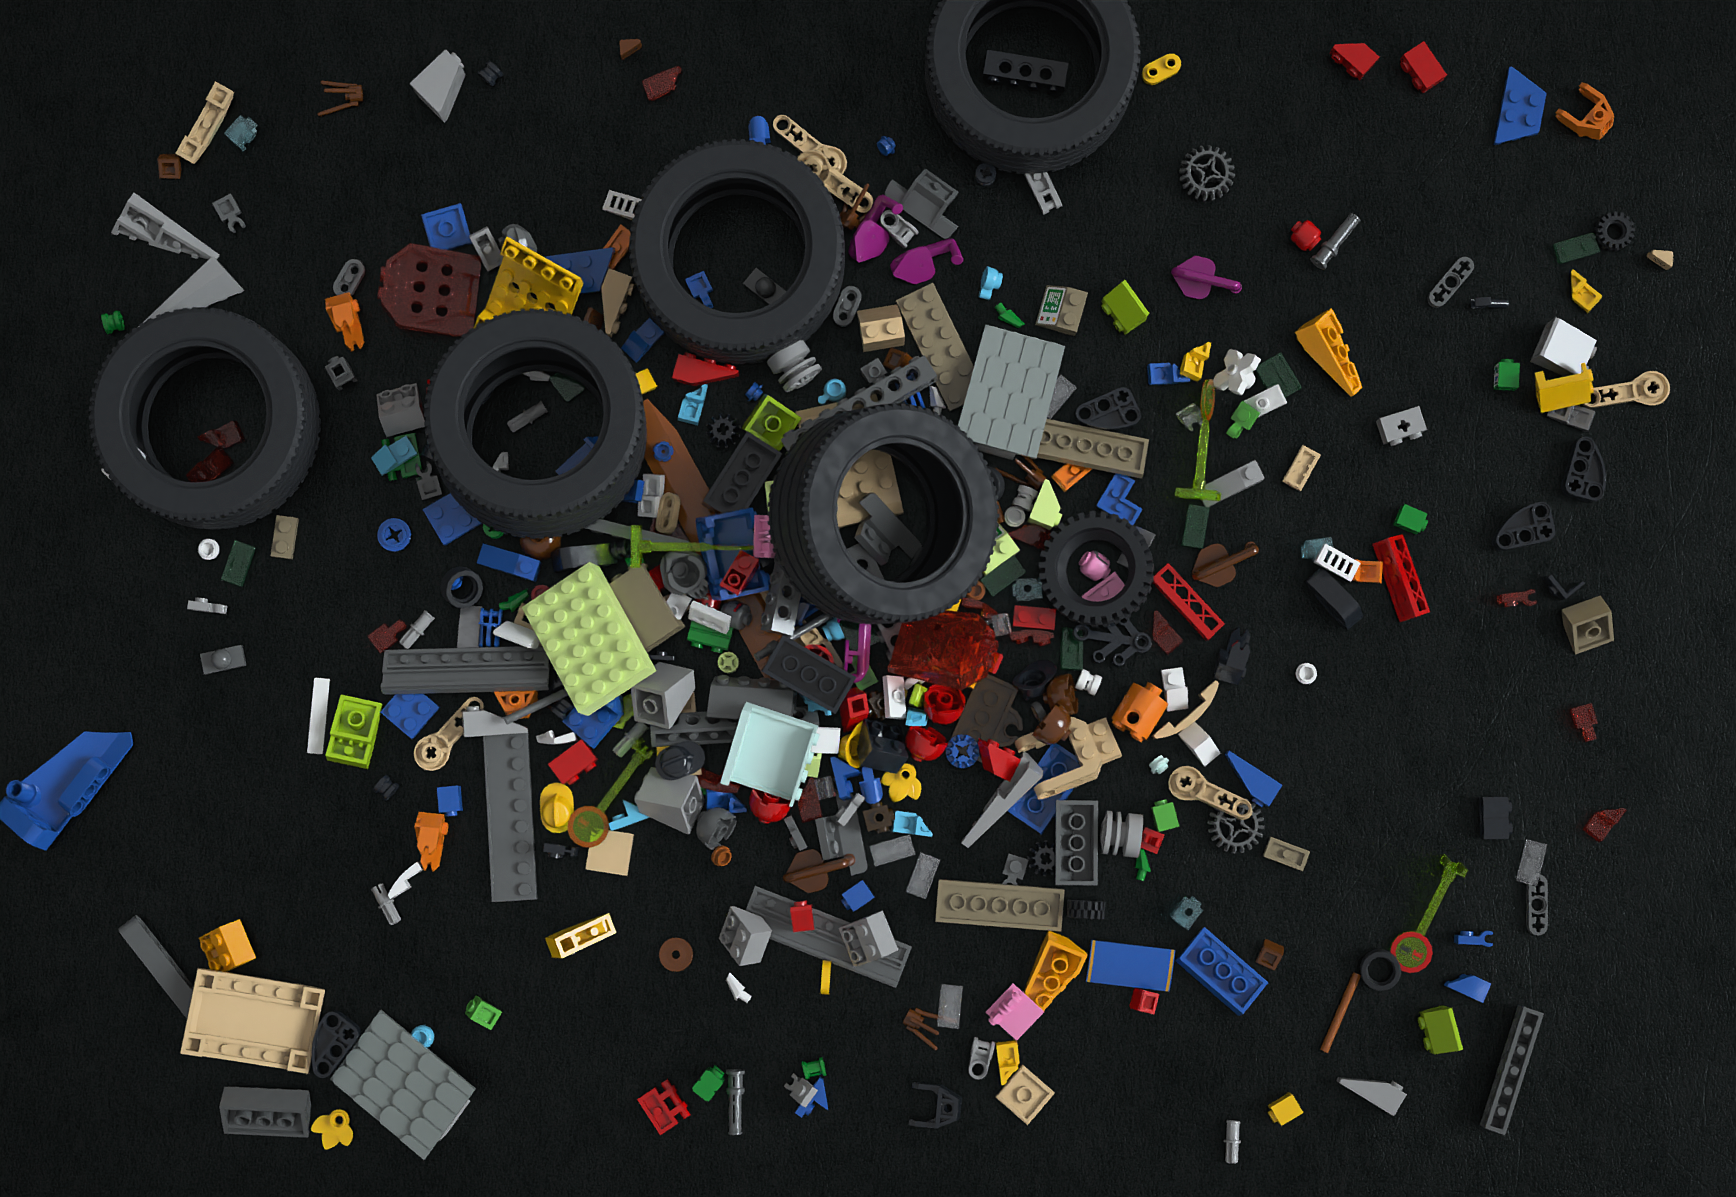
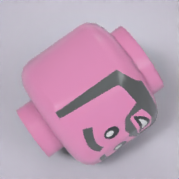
M1096 550L1087 551L1079 561L1080 571L1093 581H1098L1101 578L1105 579L1111 571L1109 568L1110 560Z

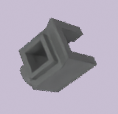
M335 356L328 360V365L325 368L338 390H342V385L351 380L353 382L358 381L344 357L339 358V356ZM342 365L345 372L336 377L333 370Z
M879 358L860 368V373L869 387L873 385L872 383L876 379L888 377L887 371Z

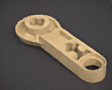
M779 115L774 119V131L800 153L807 150L822 152L828 161L834 160L832 168L843 175L847 166L845 154L840 149L821 144L785 115ZM785 120L788 123V127L785 130H779L777 123ZM791 129L797 136L802 134V141L797 140L795 142L794 136L790 133ZM812 163V168L818 170L815 168L816 164Z
M807 150L798 156V161H803L809 167L812 163L816 164L815 168L818 170L813 169L812 172L817 174L828 191L853 207L863 190L861 187L832 168L827 157L820 151ZM846 187H849V192L847 194H844V189ZM867 191L863 198L869 201V205L867 207L859 205L856 209L861 213L868 212L873 205V197ZM857 192L858 195L856 196L855 200H852V197Z
M1648 371L1631 382L1593 388V394L1596 396L1595 403H1584L1582 405L1586 408H1595L1632 401L1646 405H1658L1667 399L1670 393V384L1663 374L1657 371ZM1651 383H1654L1653 386H1657L1654 394L1647 389ZM1609 390L1612 393H1616L1613 400L1610 397H1605L1602 399L1603 402H1600L1601 395L1609 393Z
M477 697L469 698L438 732L418 741L414 749V758L421 768L434 771L446 764L452 745L463 734V727H456L457 722L455 719L457 717L462 718V710H466V707L472 701L479 702L480 709H484L482 700ZM433 747L436 748V757L428 759L427 749L430 748L432 750Z
M1182 766L1174 770L1170 775L1168 781L1169 789L1178 799L1199 800L1241 820L1248 819L1252 815V806L1249 801L1207 782L1200 771L1194 767ZM1187 778L1190 779L1189 782L1191 785H1186L1185 788L1182 787L1183 784L1181 781H1186ZM1227 796L1228 802L1233 804V809L1230 810L1231 805L1228 803L1220 805L1219 798ZM1241 804H1245L1249 808L1248 812L1244 815L1237 813V807Z

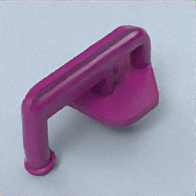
M885 195L877 197L850 242L848 252L852 259L857 262H863L882 254L890 237L888 231L876 223L886 207L890 208L893 214H900L903 210L902 204Z
M949 238L924 247L908 250L892 260L890 266L895 277L912 284H918L934 276L935 268L932 257L950 251L952 254L951 261L956 265L963 262V257L956 241Z
M1193 256L1171 270L1183 294L1188 297L1203 299L1209 295L1212 285L1230 289L1232 293H1239L1242 289L1238 281L1214 276L1216 267L1214 262L1208 258Z
M859 624L857 651H849V640L844 642L843 670L847 671L848 663L852 664L853 656H857V673L852 674L857 677L854 683L861 681L869 669L871 624Z

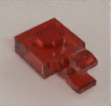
M1533 589L1497 596L1498 604L1504 603L1505 607L1517 606L1519 601L1528 606L1537 604V601L1528 600V595L1535 593Z
M402 620L397 621L391 627L383 624L368 635L377 650L382 653L398 641L395 635L403 631L407 626Z
M1592 703L1570 709L1575 728H1582L1585 742L1596 739L1592 725L1598 722Z

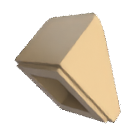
M1652 250L1647 254V258L1665 270L1672 268V251Z

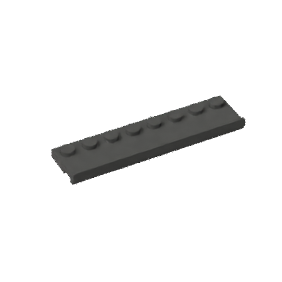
M598 519L597 523L586 528L590 529L593 533L601 535L606 533L612 535L611 537L621 540L626 538L634 540L637 544L644 545L646 543L652 545L653 548L661 550L666 548L686 553L687 550L690 551L691 549L689 541Z
M518 646L384 650L381 691L386 695L549 690L550 659L543 646H538L536 649Z
M516 733L483 736L492 902L537 899L529 734Z
M755 886L746 911L761 916L772 930L769 939L820 959L831 961L833 964L892 987H897L912 946L895 940L898 948L897 951L880 959L854 967L839 931L840 927L850 924V922L812 908L815 930L793 932L790 907L794 906L796 901Z

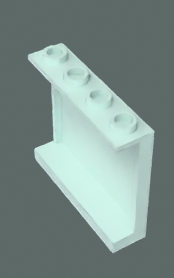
M746 702L741 712L720 783L728 786L730 781L790 800L789 806L792 807L794 801H799L803 789L799 788L801 782L805 783L808 771L805 770L806 764H811L814 752H811L812 745H817L820 734L816 733L818 725Z

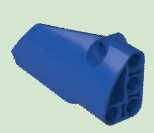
M83 732L23 781L13 780L8 784L6 788L7 796H4L0 802V819L30 845L47 850L72 816L79 815L131 749L133 746L132 733Z

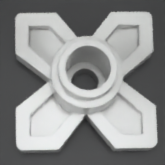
M1230 349L1224 358L1226 369L1216 374L1211 385L1223 391L1229 387V390L1234 394L1242 395L1245 389L1250 388L1254 384L1255 375L1253 371L1256 370L1261 359L1250 353L1243 357V354L1237 350Z

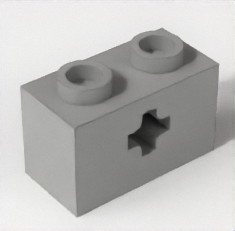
M1419 406L1379 418L1376 421L1383 444L1390 443L1391 446L1402 443L1403 438L1410 437V440L1422 437V433L1427 430ZM1400 424H1401L1402 426L1405 425V426H1406V429H1405V430H1403V429H1398V426H1399Z

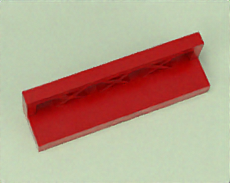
M1403 534L1374 543L1373 547L1379 562H1383L1382 573L1399 621L1403 622L1429 613L1430 610ZM1396 540L1398 542L1400 550L1397 549V546L1395 544ZM1403 562L1405 563V565H1406V567H1407L1406 570L1404 569ZM1410 582L1413 584V589H1411ZM1417 601L1419 602L1422 611H1419L1416 603Z
M1169 563L1154 576L1152 582L1154 586L1205 641L1209 640L1225 624ZM1167 569L1173 575V584H1168L1161 577ZM1176 587H1184L1188 591L1187 599H1182L1176 593ZM1190 594H1191L1196 600L1190 599ZM1190 602H1198L1202 606V613L1195 614L1190 608ZM1206 610L1209 615H1204V611ZM1204 617L1213 618L1218 625L1213 630H1210L1204 623Z

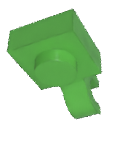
M1242 401L1231 417L1235 423L1226 434L1237 439L1243 428L1250 430L1261 412L1245 401Z
M853 656L852 666L855 671L850 674L857 673V656ZM870 666L865 677L855 683L860 690H864L878 682Z

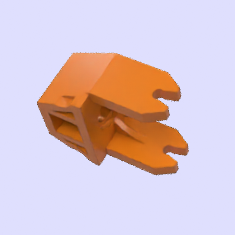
M1582 82L1579 85V91L1583 96L1596 104L1582 121L1577 120L1561 109L1556 111L1557 115L1555 117L1565 126L1576 132L1579 137L1587 136L1591 139L1600 140L1613 126L1614 113L1603 94Z
M350 292L325 299L326 311L336 331L343 332L346 347L354 351V344H357L359 349H361L364 344V337L357 313L360 311L357 300L352 299Z
M538 691L494 692L506 716L538 701ZM531 714L524 716L522 718H530Z
M419 812L414 827L418 842L417 848L421 854L420 863L424 871H426L429 864H431L432 871H435L440 865L444 835H447L448 823L445 822L444 814Z

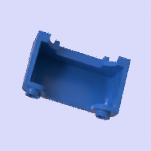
M753 507L696 518V530L701 555L707 566L706 580L708 590L713 600L722 601L769 590V574L760 569V564L749 585L738 596L720 587L721 581L740 550L753 556V546L743 545L754 544V515H757V513L753 510Z

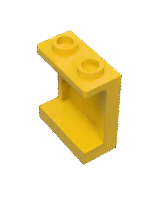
M1585 362L1581 363V373L1546 381L1543 371L1535 373L1536 397L1541 413L1591 402V393H1594L1592 385L1593 375L1591 369H1587Z

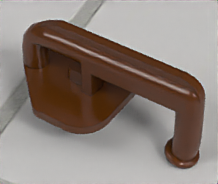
M1248 542L1245 545V549L1229 556L1223 545L1218 543L1209 545L1200 550L1192 570V578L1215 587L1231 582L1236 574L1233 565L1256 555L1259 552L1258 546L1254 542Z
M809 849L799 852L794 857L787 873L783 875V881L786 883L790 882L807 893L822 890L828 884L827 872L852 866L856 861L853 854H846L844 858L824 863L822 855L818 850Z

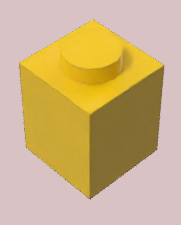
M1287 1093L1268 1105L1270 1108L1268 1112L1270 1118L1274 1123L1278 1122L1281 1126L1303 1113L1291 1093Z

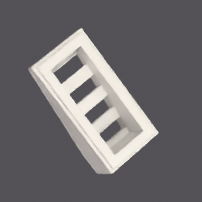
M609 190L603 210L632 220L635 216L633 214L635 205L642 199ZM613 197H616L615 205L612 208L610 207ZM622 199L624 203L621 210H619L618 206ZM628 202L632 203L629 212H626Z
M1327 544L1322 545L1313 562L1350 582L1360 565V562ZM1327 552H1330L1331 555L1328 561L1324 562L1323 560ZM1335 555L1338 556L1335 565L1331 566L1330 564ZM1343 559L1345 563L1340 571L1337 568ZM1349 563H1351L1353 566L1347 575L1344 572Z

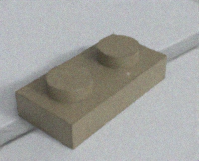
M276 516L271 557L293 560L298 518Z
M1269 837L1263 857L1303 871L1310 851Z

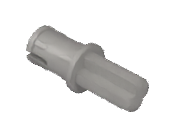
M542 401L526 411L523 409V413L509 420L507 424L511 431L515 432L528 423L532 424L533 420L548 411Z
M424 610L416 622L410 624L411 627L400 639V644L409 649L420 635H424V630L435 618Z
M637 722L628 733H624L625 736L613 748V751L619 757H623L634 744H638L637 740L649 727L642 722Z
M382 883L378 885L381 894L376 886L371 891L380 905L378 908L382 909L389 924L394 925L401 918L393 904L394 900L389 898Z
M1226 1120L1227 1130L1226 1139H1224V1142H1226L1225 1161L1227 1163H1237L1239 1143H1241V1140H1239L1240 1121Z

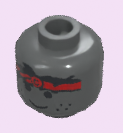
M731 600L721 608L720 612L731 616L730 627L733 629L742 630L752 621L751 610L747 604Z

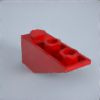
M684 353V355H678L672 379L675 382L697 386L739 377V371L730 364L720 366L716 364L715 360L704 358V361L696 359V355Z

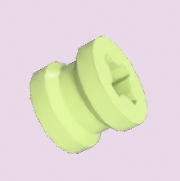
M724 652L718 658V666L724 673H733L738 669L739 660L734 653Z

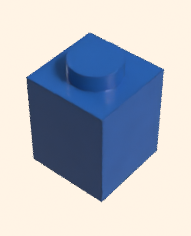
M461 786L437 787L439 813H445L446 817L457 816V811H463Z
M861 880L842 893L844 898L841 901L847 910L852 909L854 912L872 900L874 896L864 881Z

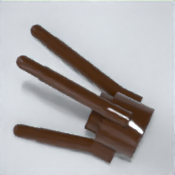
M321 81L322 85L341 87L325 88L324 92L345 93L346 100H350V102L318 112V116L351 106H358V102L363 101L362 85Z
M868 183L865 184L851 210H847L848 204L844 202L840 219L842 226L850 231L854 227L857 229L868 213L865 212L859 219H857L859 215L855 213L869 187Z
M1026 456L1023 457L1033 468L1031 470L1018 459L1014 461L1028 473L1025 477L1027 482L997 469L1002 476L1027 487H1033L1035 490L1047 478L1032 459Z
M918 1008L915 1011L909 1009L902 1024L906 1025V1029L912 1031L934 1050L938 1049L937 1046L917 1029L921 1027L935 1035H939V1032L922 1023L924 1018L921 1015L957 1023L956 1019L925 1012Z

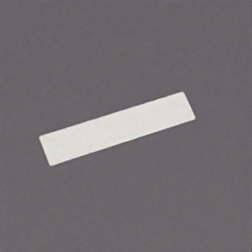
M314 678L307 753L323 754L330 679Z

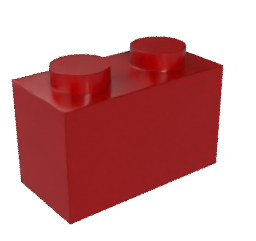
M1424 41L1405 53L1400 59L1402 69L1410 74L1413 85L1417 90L1420 89L1422 93L1441 82L1447 76Z
M581 739L548 765L563 785L566 783L571 785L579 779L578 775L585 770L587 773L596 767L595 762L598 761V758L587 743Z

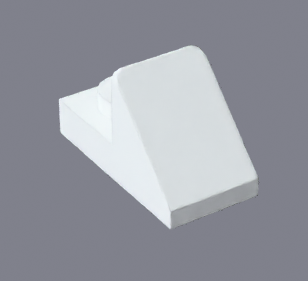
M1182 667L1161 670L1165 701L1169 704L1167 712L1188 709V690L1185 687Z

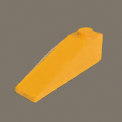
M1332 308L1303 324L1295 332L1304 350L1350 397L1354 396L1362 388L1355 365L1349 361L1348 351L1350 350L1348 344H1343L1340 335L1343 333V330Z
M1048 930L1023 993L1044 1011L1052 1003V1000L1066 988V985L1080 973L1088 954L1069 938Z

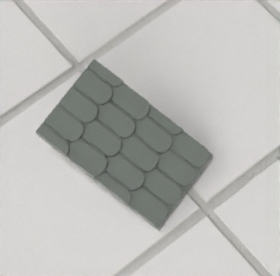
M985 325L958 424L960 429L967 433L966 436L970 437L973 440L972 442L978 446V451L1010 460L1014 459L1015 454L1033 459L1037 458L1065 346Z
M382 1010L378 1012L330 1078L335 1085L424 1160L436 1143L446 1136L469 1104L470 1100L468 1099L476 1089Z

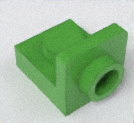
M478 996L469 1001L465 1012L471 1020L492 1030L502 1013L500 1009L488 1004Z

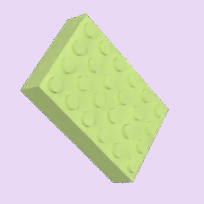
M588 562L522 607L576 710L580 714L591 715L657 671L598 565Z

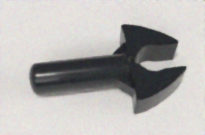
M1491 297L1471 299V308L1473 309L1485 307L1507 308L1509 306V301L1506 299H1491Z

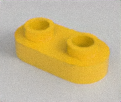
M1167 54L1147 64L1142 71L1143 81L1149 85H1155L1177 74L1181 67L1180 58L1175 54ZM1173 61L1174 66H1169L1167 62ZM1150 70L1156 71V75H1155V76L1150 75L1149 71H1150Z

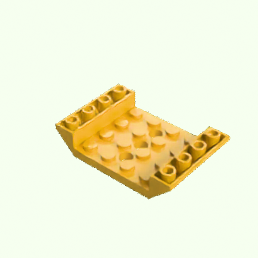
M506 237L500 255L504 256L486 308L477 317L474 328L476 324H481L486 319L491 320L495 315L499 316L505 312L508 314L513 310L520 311V309H525V311H530V308H534V310L541 308L544 311L551 309L557 312L562 311L565 315L567 313L572 315L584 284L582 279L513 239ZM512 282L516 283L519 286V289H516L513 286ZM530 292L534 293L537 296V299H534L531 296ZM548 303H552L556 310L550 308Z

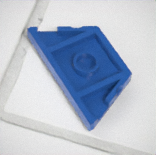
M1509 67L1507 71L1494 145L1510 140H1518L1526 136L1537 135L1540 130L1546 92L1513 67Z
M615 248L546 256L545 258L582 279L584 284L579 295L602 291L601 287L610 268L609 264L612 255L615 253Z

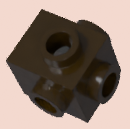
M875 690L867 695L868 717L871 720L879 718L882 721L886 719L884 690L881 692Z
M882 802L872 804L869 810L863 811L868 832L876 830L877 833L888 831V826L892 825L891 821L895 820L893 809H888L887 805L883 806ZM879 813L883 815L881 822L875 819V816Z

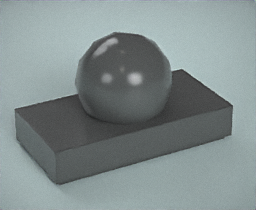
M757 268L754 269L743 283L744 286L768 305L786 293L784 289Z
M242 645L200 654L205 675L247 666Z

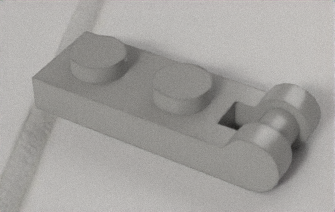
M1047 172L1024 174L1043 215L1054 207L1057 209L1062 206L1061 200ZM1050 194L1052 200L1045 202L1043 197Z

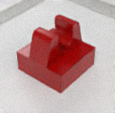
M1144 827L1140 848L1157 854L1164 834Z

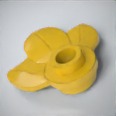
M904 763L897 774L885 772L882 776L881 783L890 786L889 796L893 802L901 801L906 795L915 800L919 798L921 783L916 778V769L913 765ZM908 771L910 775L908 777H904L902 775V772Z
M342 1109L334 1110L330 1115L318 1117L311 1127V1131L322 1133L324 1149L336 1146L339 1141L343 1145L348 1146L353 1138V1131L349 1126V1115ZM337 1116L342 1117L343 1122L341 1124L336 1122Z

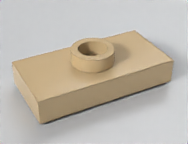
M1302 445L1282 482L1301 491L1321 455Z

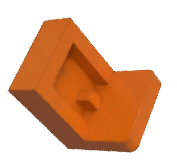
M1354 559L1360 562V565L1352 579L1353 581L1366 583L1382 582L1383 562Z

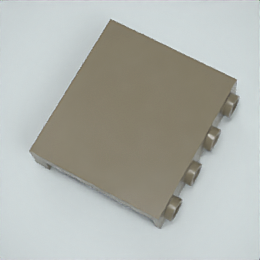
M636 562L629 566V571L623 575L618 574L614 576L609 585L646 652H649L683 629L685 625L675 617L647 571L648 565Z

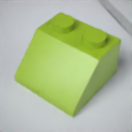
M1126 280L1103 297L1101 301L1103 303L1101 307L1107 315L1111 314L1115 320L1113 322L1114 326L1119 332L1123 331L1125 335L1143 323L1149 315V312Z
M764 394L741 429L746 432L748 431L780 452L783 447L781 439L784 438L783 435L789 430H794L801 417L769 395Z
M1443 1005L1419 1011L1418 1023L1420 1029H1424L1426 1037L1423 1038L1426 1050H1429L1432 1054L1463 1050L1452 1008Z

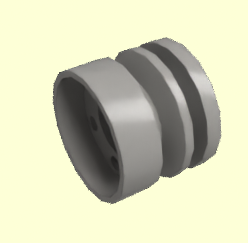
M799 340L791 346L778 351L767 360V364L773 374L784 372L778 381L780 384L787 382L783 386L785 392H790L806 385L822 370L819 364L813 365L816 362L815 357L804 359L810 352L804 340Z
M1106 811L1100 830L1101 853L1108 854L1109 847L1112 845V855H1116L1120 846L1123 850V856L1138 858L1142 841L1143 815L1128 813L1126 821L1122 822L1121 812H1116L1115 821H1113L1112 811Z

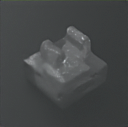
M1194 403L1176 413L1178 420L1190 431H1193L1192 423L1197 422L1200 426L1203 425L1201 409Z
M1008 613L993 615L991 619L986 621V624H993L994 627L993 631L988 632L989 635L1002 636L1012 633Z
M827 776L814 780L819 800L836 796L838 789H834L833 782L836 781L835 777Z

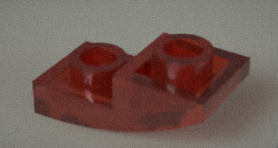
M1022 630L1009 633L1010 641H1016V644L1029 641L1028 637L1031 636L1033 644L1038 643L1039 646L1050 644V639L1054 638L1053 633L1042 630Z

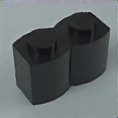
M1479 797L1481 839H1509V834H1512L1513 827L1512 822H1509L1508 819L1509 813L1512 812V803L1508 801V797Z

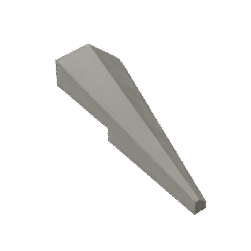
M135 193L127 201L111 232L114 235L119 233L127 235L131 240H144L149 242L151 246L178 254L180 252L188 253L195 259L201 257L209 260L212 256L216 259L219 257L218 253Z
M212 256L144 322L150 318L154 319L156 315L163 314L164 312H174L175 309L208 307V305L223 301L227 297L237 293L240 294L244 289L218 260Z
M1025 751L1020 754L1021 761L1011 781L1009 782L1004 779L984 807V813L977 822L973 823V827L961 841L967 848L1043 777V770Z

